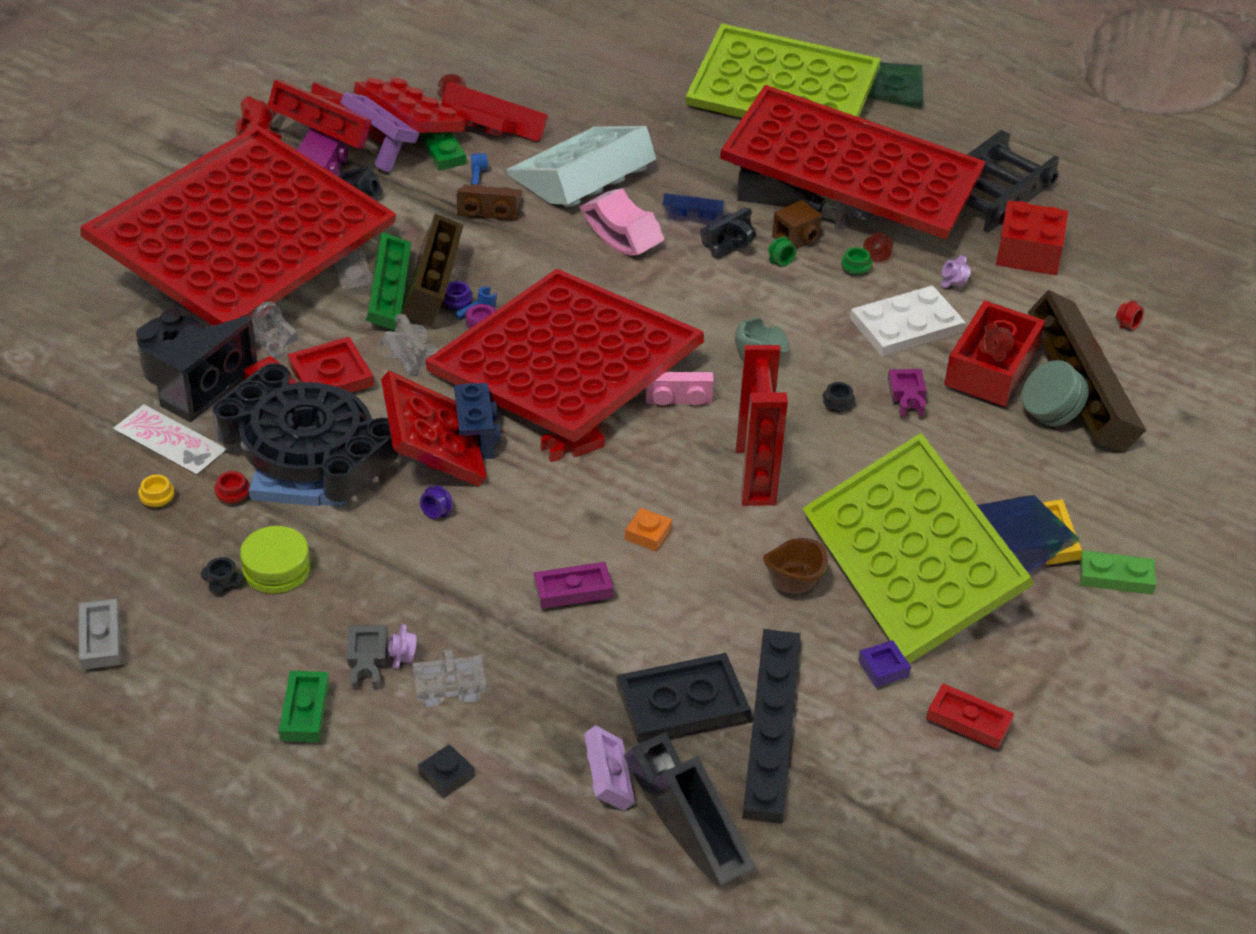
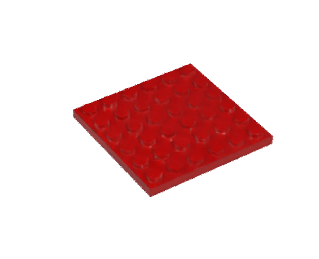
M556 268L427 358L425 363L428 372L455 385L488 383L490 401H496V405L575 443L704 343V331Z

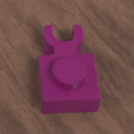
M889 369L887 380L892 401H900L899 414L902 417H906L907 408H915L918 411L919 417H922L925 411L927 393L922 369Z

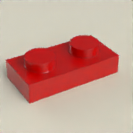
M942 683L927 710L926 719L999 749L1013 722L1015 713Z

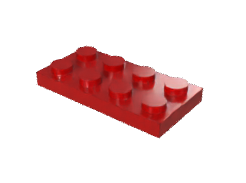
M367 78V81H355L353 93L366 96L419 133L464 132L466 120L456 115L455 110L443 107L439 104V100L425 96L422 90L412 88L404 79L391 78L390 81H382L377 78Z

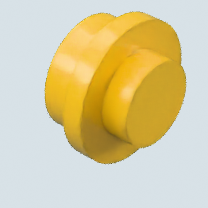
M156 474L146 477L141 482L138 495L144 505L160 507L169 503L174 498L175 491L173 484L167 477Z

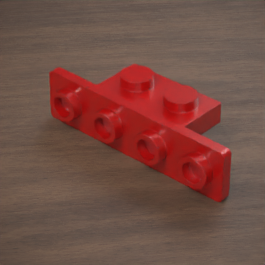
M453 82L447 83L441 103L443 107L455 110L456 115L466 120L465 125L477 128L478 124L486 126L485 132L497 136H502L503 132H508L540 142L548 119V114Z

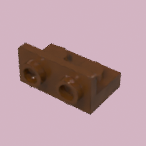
M463 184L462 188L457 190V215L517 221L522 202V190L509 187L497 188L478 184Z

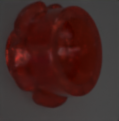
M876 232L872 234V237L865 239L863 248L870 253L873 261L882 262L890 257L893 241L889 236L886 237L885 233ZM877 244L881 245L880 248H875Z

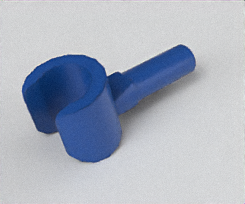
M486 153L471 155V185L479 184L480 171H488Z
M490 287L480 288L477 301L455 312L456 318L459 320L465 317L466 311L477 304H486L495 308L497 294L490 295Z

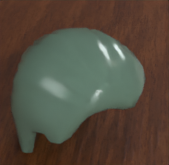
M760 318L741 321L735 332V345L742 358L744 357L745 345H780V358L789 350V341L784 330L780 326L767 327L763 325V321Z

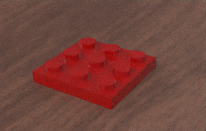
M388 370L381 378L393 449L404 457H411L432 469H438L450 474L459 481H466L479 487L487 477L477 435L461 436L459 434L455 400Z

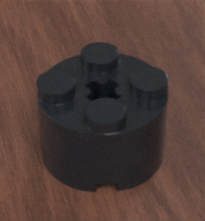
M166 310L161 313L160 317L154 318L138 328L136 337L144 377L150 383L157 385L152 355L174 338L204 329L197 320L181 315L177 310Z

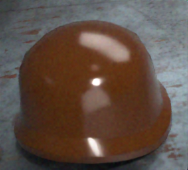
M809 538L788 540L763 556L764 565L768 568L774 587L789 594L805 593L813 589L819 583L820 577L825 573L828 566L825 547L820 542Z

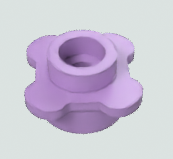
M960 255L956 260H948L942 268V276L944 277L941 281L942 287L948 288L950 285L961 287L967 282L970 276V267L965 264L967 261L965 256Z
M401 624L398 635L391 634L387 654L390 657H394L393 669H398L400 662L411 664L414 658L417 638L416 634L406 632V624Z

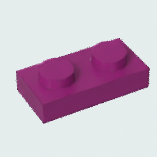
M606 562L534 572V585L541 609L613 598V585Z

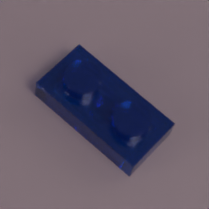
M664 193L662 204L664 209L669 210L670 215L686 217L687 212L699 214L698 218L704 220H716L717 216L723 217L726 206L724 200Z

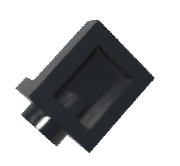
M370 166L343 171L338 176L374 200H377L383 192L380 182Z

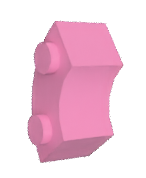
M623 188L605 192L580 206L583 215L596 234L606 244L623 254L639 255L665 240L660 224L653 212L638 208L629 199Z

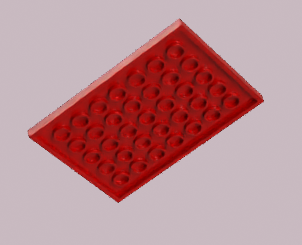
M256 125L81 226L80 236L214 326L246 315L251 318L255 317L393 225L396 213Z

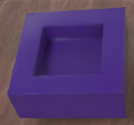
M894 640L860 650L858 661L875 687L910 676L911 666Z

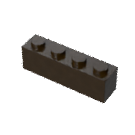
M434 214L421 244L401 316L428 327L432 326L445 297L463 224Z

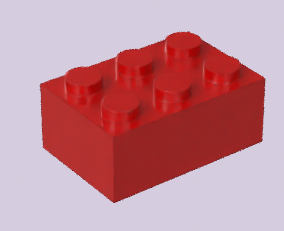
M984 300L949 355L944 385L1006 407L1039 351L1045 320Z

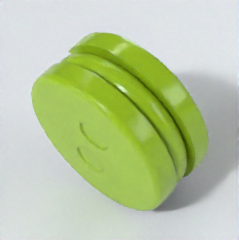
M286 526L264 527L251 533L241 545L240 559L243 577L247 584L257 591L268 594L288 592L300 586L309 575L310 558L308 543L305 537L295 529Z

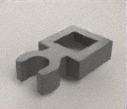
M387 625L349 626L346 659L348 666H354L350 672V680L354 690L359 689V680L364 676L372 677L373 689H379L381 678L376 666L387 665Z

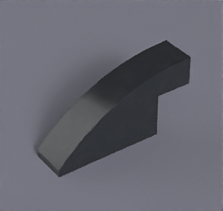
M666 732L632 747L624 755L638 784L666 828L693 862L717 886L755 868L699 756L682 763Z

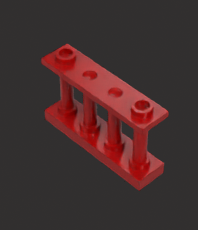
M274 80L267 108L356 148H364L367 137L382 144L386 137L384 132L371 124V119L357 114L341 104L343 94L317 82H313L311 92H307L283 80Z
M780 345L744 346L735 446L736 453H745L741 486L742 506L777 505L788 407L787 392H776L781 351Z

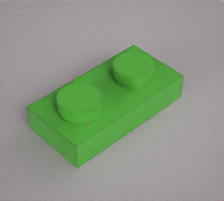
M1082 550L1080 586L1153 595L1156 586L1155 561L1152 558Z

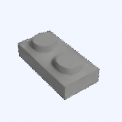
M117 599L79 603V662L81 670L121 665L119 606Z

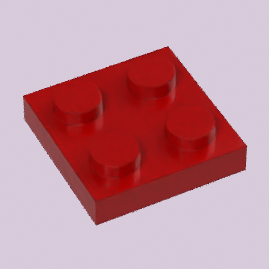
M350 336L287 354L288 364L298 382H317L334 385L350 393L374 386V376Z

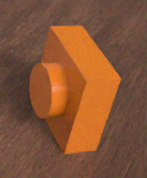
M640 508L626 527L624 540L657 552L672 530L673 519Z

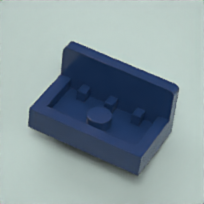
M488 383L455 385L454 394L459 434L461 436L478 435L482 459H495V445L501 444L499 424H493V421H497L496 401H490Z

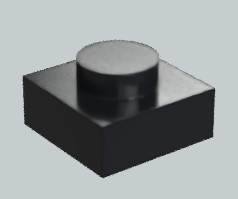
M450 744L418 764L419 775L443 798H446L475 778V767Z

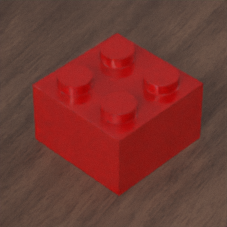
M1008 200L996 266L1057 276L1069 210L1059 209L1054 206L1045 207L1023 201L1015 202Z

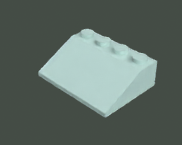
M647 126L592 127L506 169L508 176L550 204H563L564 207H571L581 202L580 198L584 196H592L602 192L603 186L620 183L625 180V175L647 169L646 164L656 160Z

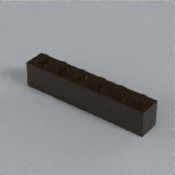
M1047 290L1027 313L1045 320L1041 339L1052 360L1067 362L1087 381L1089 388L1088 399L1080 413L1095 441L1124 453L1146 431V428L1076 303Z

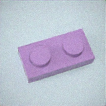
M595 725L584 733L587 758L590 763L593 779V791L602 802L609 803L625 811L635 803L628 764L624 758L623 740Z

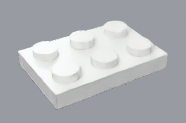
M933 285L852 308L850 314L851 321L881 357L963 333L966 324Z

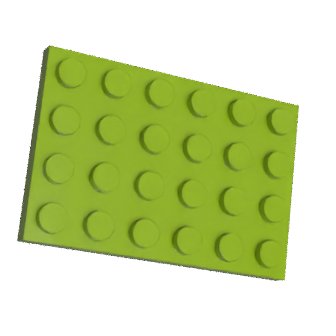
M721 23L685 96L686 105L743 118L764 85H768L859 117L879 70L880 58Z
M922 432L802 508L889 640H894L909 664L1034 585L1031 576Z

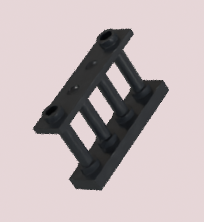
M1003 130L998 131L967 155L986 161L975 188L997 198L991 204L970 194L966 205L986 214L983 231L989 233L998 225L1003 224L1008 200L1028 203L1048 186L1054 185L1059 175L1057 170L1059 157L1054 155L1043 165H1039L1010 151L1008 145L1011 134ZM1006 161L1030 173V175L1024 178L997 164ZM989 173L1014 187L1008 191L981 176Z

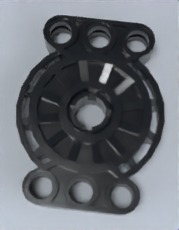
M279 363L266 364L213 405L214 435L216 440L223 444L240 443L243 455L250 464L261 472L275 478L294 482L323 480V493L327 499L334 502H343L351 499L398 457V452L393 449L388 418L372 419L368 408L358 397L334 385L317 382L290 384L288 368Z

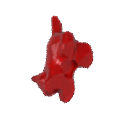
M252 96L243 98L240 105L242 118H239L235 124L236 135L238 136L258 125L278 139H282L279 133L273 132L270 129L273 119L278 112L267 108L265 101L257 100Z

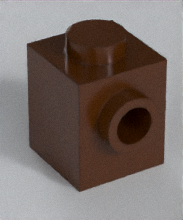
M800 200L774 212L772 237L775 240L783 236L788 237L797 250L819 239L822 215L806 202Z

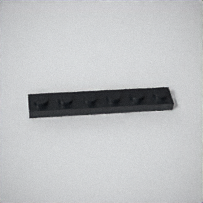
M763 629L742 819L779 824L783 822L801 633Z

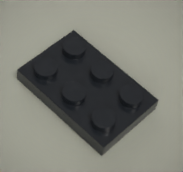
M727 653L617 675L616 686L638 743H643L664 732L667 733L668 737L750 720L751 709Z

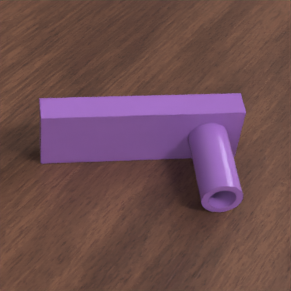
M344 92L340 103L351 111L371 119V124L386 134L374 165L384 171L391 172L402 143L409 142L415 144L419 132L366 96Z

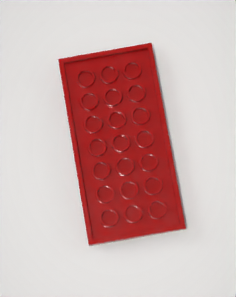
M764 85L723 145L719 158L947 240L983 172L986 162L768 85Z

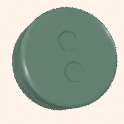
M1050 361L1039 366L1028 377L1022 390V403L1025 409L1042 424L1051 427L1061 426L1073 420L1084 408L1089 394L1088 384L1085 378L1067 362Z

